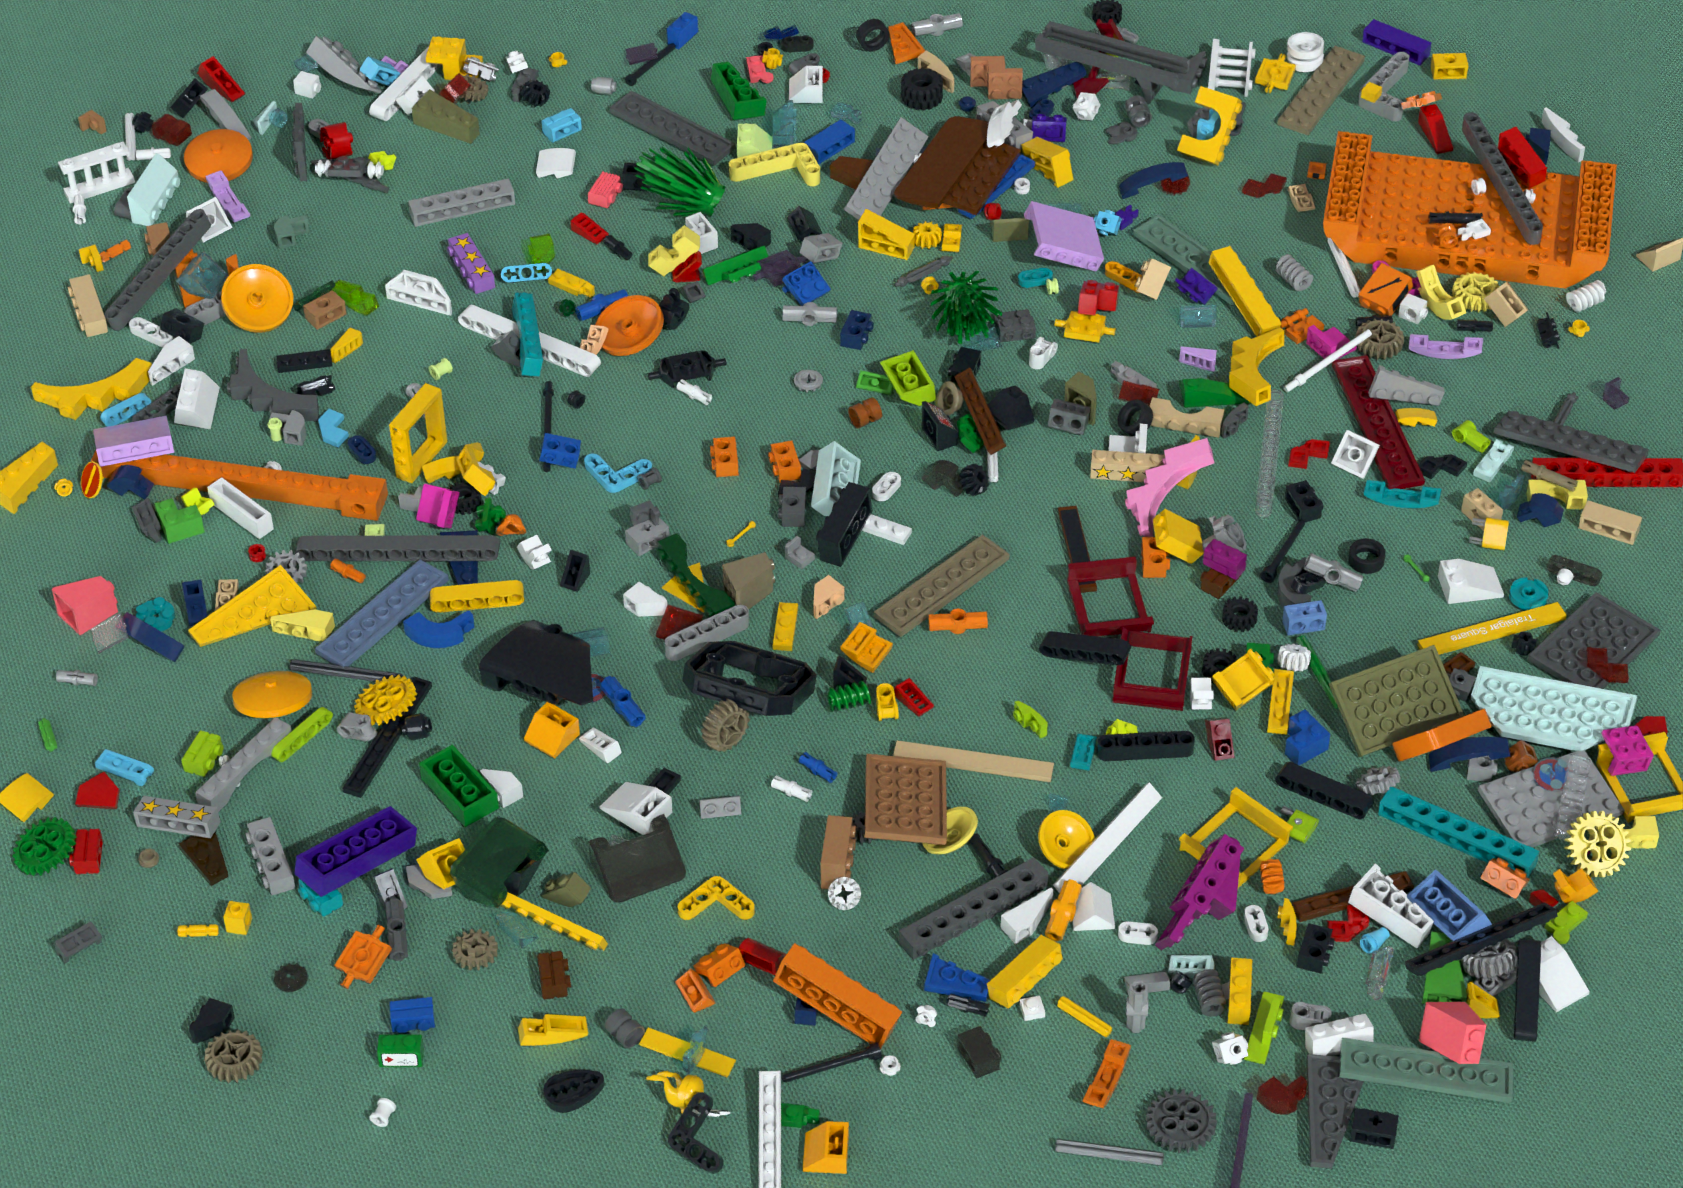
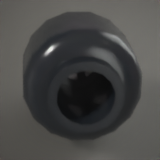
M423 713L406 716L404 724L401 725L403 735H407L413 741L427 738L430 732H432L431 719Z

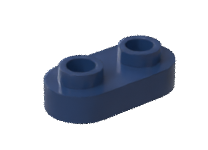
M1049 99L1040 100L1030 110L1029 119H1033V116L1037 114H1045L1049 117L1054 111V103Z
M353 436L348 440L349 451L360 463L371 464L376 460L375 449L364 437Z

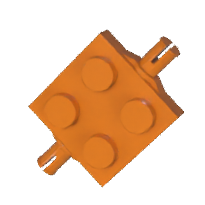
M1435 91L1422 94L1421 98H1419V95L1405 98L1406 102L1401 104L1403 109L1421 107L1422 105L1441 100L1442 97L1441 93L1436 94Z
M377 924L372 935L355 931L334 965L338 970L347 974L340 984L342 987L349 989L354 979H360L371 984L392 950L390 945L379 940L385 930L383 926Z

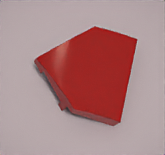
M102 772L79 786L76 806L117 809L120 790L109 776Z

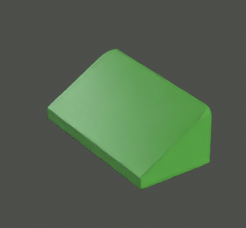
M860 370L856 388L887 395L892 394L894 387L887 376Z

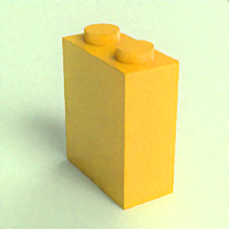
M1164 509L1154 517L1153 525L1156 546L1190 564L1194 563L1204 554L1200 526L1167 509Z

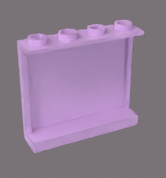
M1031 201L1024 213V217L1033 222L1038 242L1034 256L1097 271L1104 260L1094 218Z
M167 416L93 429L100 467L174 453Z

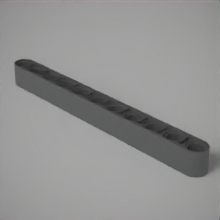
M1473 112L1466 113L1463 117V134L1525 241L1532 245L1539 244L1543 230L1541 221L1480 117Z
M492 535L301 536L298 538L295 554L300 553V558L304 557L305 561H333L335 558L340 561H494L498 558L500 539Z

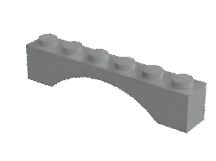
M275 717L195 792L198 804L217 807L219 812L228 803L232 793L243 777L257 763L271 756L274 746L292 731L291 726Z

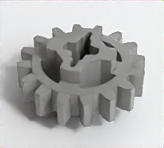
M282 550L280 555L278 552H275V558L269 557L270 563H266V575L281 565L296 583L304 582L303 577H307V564H305L304 557L300 558V553L293 555V550H290L289 553Z
M1373 767L1367 770V774H1361V778H1357L1356 785L1359 791L1374 795L1376 793H1386L1390 790L1389 787H1395V783H1399L1401 778L1396 767Z

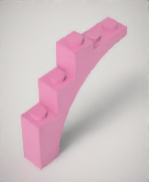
M1207 438L1164 450V465L1145 470L1147 477L1144 479L1145 485L1126 491L1128 498L1125 499V504L1128 510L1131 509L1133 516H1136L1137 522L1140 521V525H1137L1140 536L1153 537V519L1165 496L1177 483L1200 468L1214 464L1212 449Z

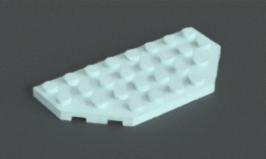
M1480 666L1472 690L1471 700L1479 710L1486 709L1491 725L1501 737L1574 751H1583L1605 741L1601 734L1603 730L1630 726L1637 702V695Z

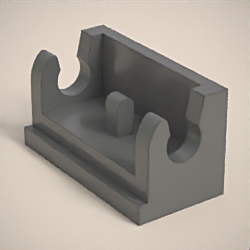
M90 921L55 941L56 953L58 956L63 957L64 963L69 962V957L95 942L97 945L102 943V936Z

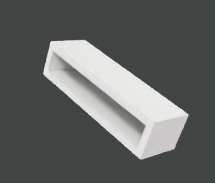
M222 477L207 487L209 498L212 499L214 506L258 539H261L274 529L271 513Z

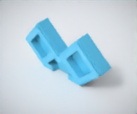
M328 409L318 419L323 442L337 448L349 437L347 431L337 428L344 420L343 414Z

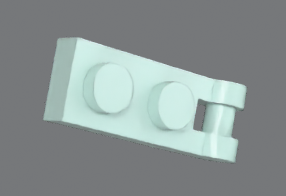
M1496 439L1492 448L1474 469L1473 476L1490 483L1513 453L1514 446L1510 444L1505 445L1501 440Z

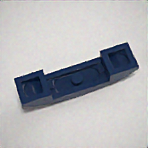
M1183 162L1162 163L1142 169L1119 185L1122 199L1139 194L1138 188L1169 177L1173 182L1187 177L1188 174Z
M126 612L117 629L176 662L185 645L129 612Z
M1475 737L1456 741L1438 748L1429 754L1430 770L1434 772L1449 769L1452 762L1488 755L1490 760L1510 757L1509 741L1507 738Z

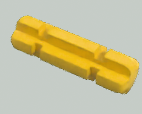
M210 924L209 926L189 925V927L179 925L177 933L179 937H187L188 935L190 937L217 936L219 934V926L216 924Z

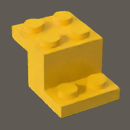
M432 36L426 54V63L443 64L444 80H455V77L460 78V75L466 76L468 74L470 77L473 76L465 73V70H463L464 64H468L465 62L467 58L475 57L483 63V56L467 55L465 39Z

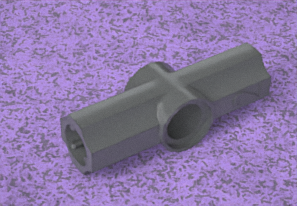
M390 899V901L385 902L388 943L392 948L389 955L390 959L403 961V959L408 957L404 904L399 899Z

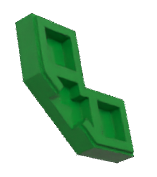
M968 413L960 418L957 422L960 441L974 454L982 449L985 444L974 433L978 431L972 415Z

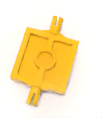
M1281 53L1277 60L1264 58L1255 77V83L1266 86V93L1268 91L1271 93L1273 87L1287 90L1290 85L1296 65L1285 62V54L1282 56Z
M1071 311L1066 321L1055 319L1054 326L1065 328L1064 337L1097 343L1100 342V338L1104 334L1115 336L1116 328L1105 327L1106 316L1079 314L1078 311Z

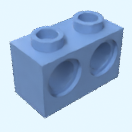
M1322 600L1284 606L1282 622L1288 636L1325 630L1327 613Z

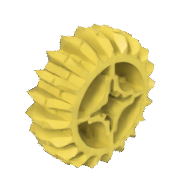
M1467 272L1466 275L1461 274L1459 278H1456L1452 287L1453 297L1461 296L1465 310L1470 309L1471 312L1476 310L1478 313L1480 310L1486 312L1487 309H1492L1484 298L1500 286L1498 281H1494V277H1489L1488 274H1476L1475 272L1470 274Z

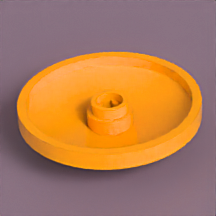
M250 264L236 269L227 277L222 288L221 303L226 316L233 324L249 332L262 333L278 328L287 320L293 306V292L288 280L276 269L262 264Z
M264 672L243 680L235 687L232 694L233 704L236 710L250 717H280L303 708L311 700L312 687L310 681L305 676L295 672Z

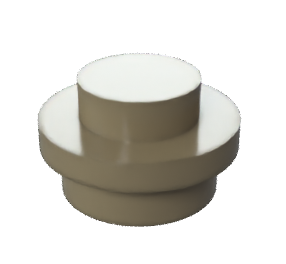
M150 848L143 850L138 859L139 864L145 868L156 866L159 862L158 853Z

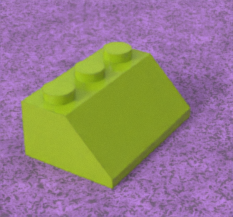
M914 350L880 362L901 400L917 406H921L923 401L930 403L936 400L934 383Z

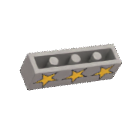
M143 796L133 811L137 827L211 838L221 823L217 807Z

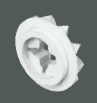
M840 877L831 883L828 890V898L831 904L839 910H849L860 901L861 889L852 878ZM842 885L846 891H853V893L847 896V902H845L843 896H836L842 892Z

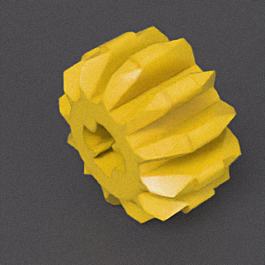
M924 221L923 224L918 223L914 227L913 233L915 234L916 246H921L922 249L925 247L930 249V247L936 248L937 244H940L942 231L938 224H933L932 221L930 223Z

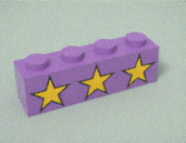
M468 233L449 238L448 255L453 257L455 266L460 268L461 276L466 278L468 287L472 288L475 294L495 288L494 274Z

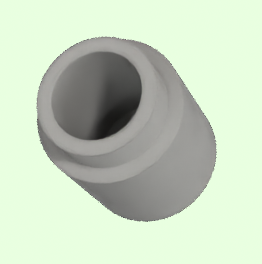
M597 77L592 79L591 90L596 94L612 95L616 91L617 83L614 82L613 78Z

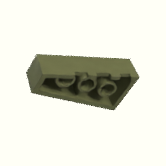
M430 89L412 107L413 124L470 144L480 134L477 117Z

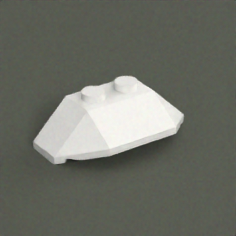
M403 270L385 285L387 299L452 315L451 300L443 285L436 278Z

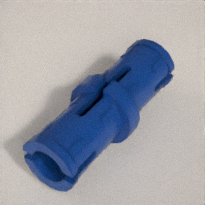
M807 752L800 756L799 763L809 768L814 775L818 774L829 783L836 779L837 772L827 767L824 761L815 759Z

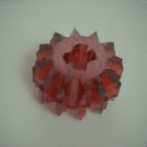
M1187 176L1172 182L1169 177L1161 180L1160 183L1163 191H1167V194L1173 193L1175 196L1177 193L1182 195V192H1187L1190 179Z

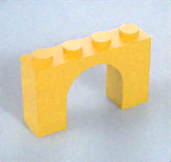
M1200 86L1195 103L1217 111L1221 118V127L1218 133L1208 140H1198L1182 135L1177 151L1218 166L1219 162L1223 161L1225 146H1228L1230 142L1229 135L1231 130L1236 126L1235 119L1237 114L1241 112L1242 101L1239 98Z

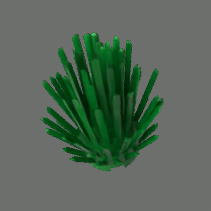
M663 146L660 148V151L667 155V159L650 148L649 151L654 153L655 156L652 157L642 152L649 159L639 156V159L642 161L637 162L639 167L634 168L645 175L644 177L637 174L634 176L645 180L642 183L651 186V188L641 187V189L659 194L664 198L690 204L660 202L659 205L672 207L657 206L655 209L690 211L673 214V216L681 217L691 216L699 212L708 217L712 216L713 209L721 200L726 187L719 183L705 157L702 158V162L706 169L689 147L687 150L692 155V158L684 151L687 159L702 174L700 175L686 160H681Z
M975 271L968 277H965L966 272H961L960 277H956L953 272H950L949 275L953 281L943 280L941 283L947 285L946 288L931 291V294L944 292V295L930 304V306L935 305L944 299V302L932 315L934 320L944 309L943 316L936 330L939 331L942 324H945L949 317L947 333L951 336H954V334L958 335L959 344H962L963 330L966 341H970V337L973 338L975 335H980L981 331L984 337L988 338L987 332L989 329L985 322L989 321L993 324L994 320L986 309L995 316H1002L1000 310L986 301V299L994 302L998 301L997 297L982 292V290L998 291V288L979 286V283L987 281L985 278L973 280L979 271Z

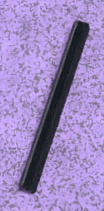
M291 659L289 665L292 671L374 682L376 680L382 681L383 677L389 679L391 675L394 678L397 675H400L401 678L403 677L402 673L344 666L343 668L335 664Z

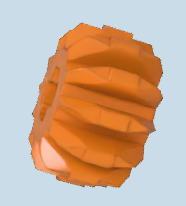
M1279 859L1262 861L1260 872L1264 892L1266 894L1283 892L1284 876Z

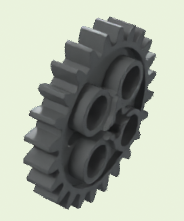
M1173 1089V1095L1165 1091L1164 1098L1158 1095L1157 1101L1152 1100L1151 1107H1148L1146 1114V1129L1150 1130L1149 1136H1155V1143L1162 1141L1161 1148L1168 1145L1169 1151H1172L1174 1147L1177 1148L1178 1153L1181 1152L1182 1148H1185L1186 1152L1189 1153L1191 1147L1198 1151V1145L1205 1147L1206 1141L1211 1142L1212 1135H1215L1217 1120L1216 1113L1213 1112V1106H1208L1207 1099L1201 1101V1094L1194 1097L1193 1091L1188 1095L1185 1094L1184 1089H1182L1181 1094H1178Z

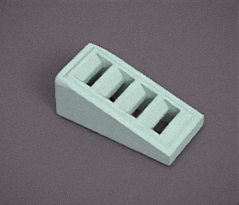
M1171 955L1168 974L1173 975L1174 971H1180L1193 979L1197 973L1203 970L1214 969L1215 964L1212 955ZM1177 963H1181L1180 968H1177Z

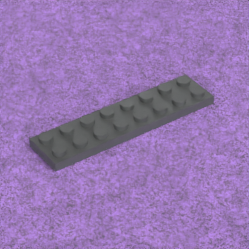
M632 90L610 107V113L688 153L687 149L689 147L697 158L702 160L705 157L707 162L713 166L736 149L734 142Z
M1508 411L1496 425L1494 434L1634 473L1646 459L1649 449L1643 448L1640 445L1628 444L1622 440H1614L1603 435L1589 433L1585 430H1577L1570 426L1537 419L1534 416L1523 415L1516 411Z

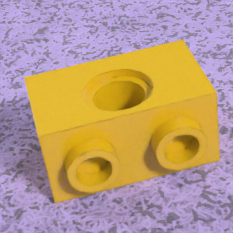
M1466 53L1432 54L1431 72L1433 80L1466 79L1468 72Z

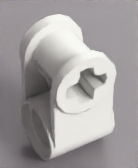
M1039 337L1030 348L1029 366L1033 369H1042L1055 355L1058 344Z

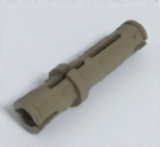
M1525 460L1521 467V471L1536 476V479H1544L1572 492L1575 491L1574 487H1577L1578 484L1577 480L1546 469V466H1539L1528 460Z

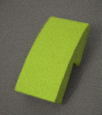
M1015 701L1013 717L1016 722H1019L1023 728L1030 726L1031 730L1036 732L1039 738L1047 736V721L1030 706L1020 701Z

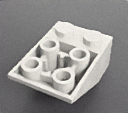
M625 782L600 806V809L647 837L672 813V797L656 787Z

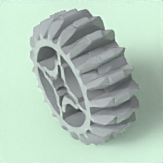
M1504 939L1496 945L1485 947L1477 953L1464 956L1461 959V964L1465 972L1469 973L1470 976L1475 975L1476 978L1484 977V979L1487 977L1493 978L1494 976L1508 974L1509 971L1514 970V967L1517 966L1518 950H1516L1514 942Z

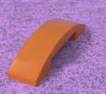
M1113 1039L1110 1040L1093 1083L1089 1085L1083 1098L1084 1103L1104 1108L1107 1105L1121 1077L1131 1045Z

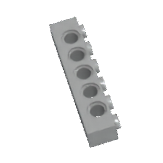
M508 178L409 200L408 203L410 216L416 227L514 205L515 196Z

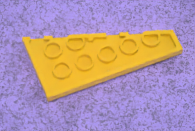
M279 565L190 628L188 633L202 647L270 625L271 616L316 610L317 607L287 571Z

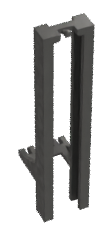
M1051 21L1042 30V34L1040 33L1035 39L1036 51L1135 77L1144 92V99L1147 104L1151 103L1163 85L1176 88L1179 84V81H1177L1178 74L1165 71V69L1183 74L1189 71L1188 58ZM1047 37L1054 38V39H1058V40L1065 41V42H1069V43L1076 44V45H1080V46H1083V47L1095 49V50H1098V51L1106 52V53H1109V54L1117 55V56H1120V57L1128 58V59H1131V60L1139 61V62H1142V63L1150 64L1151 66L1143 65V64H1140V63L1132 62V61H1129V60L1121 59V58H1118V57L1110 56V55H1107V54H1103V53H1099V52H1096V51L1088 50V49H1085V48L1077 47V46H1074V45L1066 44V43H1063V42L1055 41V40H1052V39H1048Z

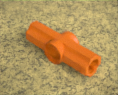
M957 608L948 614L928 615L929 631L950 630L954 634H962L966 629L988 628L987 612L966 613L963 609Z

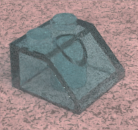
M203 251L191 260L176 282L189 294L212 299L229 275Z

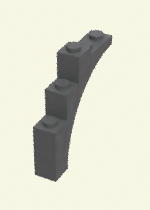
M240 349L239 357H236L238 369H235V374H232L230 382H227V391L231 393L232 400L248 399L249 404L253 406V412L270 411L271 416L272 412L290 415L291 411L294 410L302 414L305 422L318 421L319 404L317 395L289 393L265 383L251 368L247 349Z

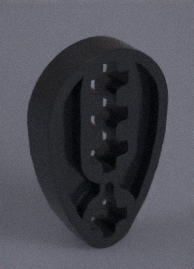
M573 1070L556 1074L549 1078L544 1085L545 1103L550 1109L560 1113H567L581 1108L592 1101L604 1088V1076L602 1073L592 1070Z

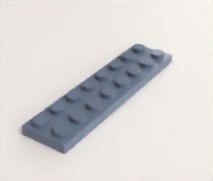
M422 560L417 561L315 648L316 654L332 664L340 665L343 668L344 666H350L430 597L431 589L441 587L449 581L448 575Z

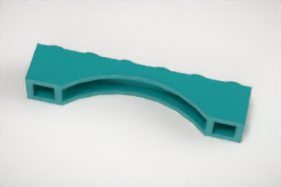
M515 292L512 315L519 328L521 374L540 377L543 355L533 294Z

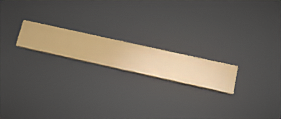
M898 740L896 741L893 756L946 761L947 768L1051 782L1054 763Z

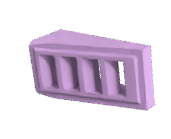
M1181 346L1179 362L1214 372L1217 350Z

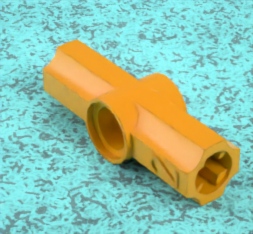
M1070 879L1064 881L1058 899L1053 901L1050 912L1051 917L1045 930V936L1053 941H1062L1068 923L1074 919L1076 902L1082 889L1081 884Z

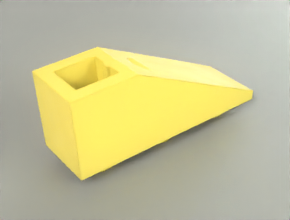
M315 609L271 616L270 618L272 632L321 642L331 635L335 627L333 613Z

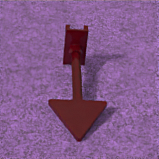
M1101 19L1097 20L1096 26L1101 35L1124 41L1113 19H1109L1108 23H1103ZM1092 66L1088 78H1081L1073 83L1077 98L1081 92L1097 94L1109 82L1108 78H1096L1100 68Z

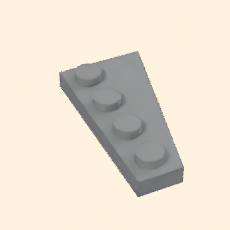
M1379 365L1368 393L1369 397L1439 406L1445 391L1444 387L1424 380L1422 382L1417 381L1415 377L1409 375L1406 377L1400 375L1398 371L1385 370V367Z

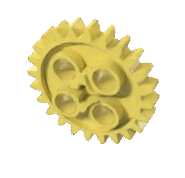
M1591 811L1590 814L1584 813L1583 818L1577 817L1578 823L1570 824L1573 830H1567L1571 837L1565 838V841L1570 842V845L1566 846L1565 849L1571 850L1567 857L1574 858L1571 865L1578 864L1577 871L1582 868L1588 875L1591 873V877L1599 875L1601 878L1605 877L1606 874L1611 876L1613 871H1620L1618 865L1625 866L1622 859L1629 858L1625 851L1631 850L1630 847L1626 846V843L1631 842V839H1625L1629 831H1622L1625 824L1618 825L1619 818L1612 819L1611 813L1605 816L1604 811H1599L1598 814L1596 811ZM1605 828L1609 831L1607 838L1603 834ZM1586 830L1590 834L1588 840H1586L1584 837V832ZM1608 848L1612 852L1611 858H1608L1606 855ZM1588 851L1592 853L1591 861L1587 858Z

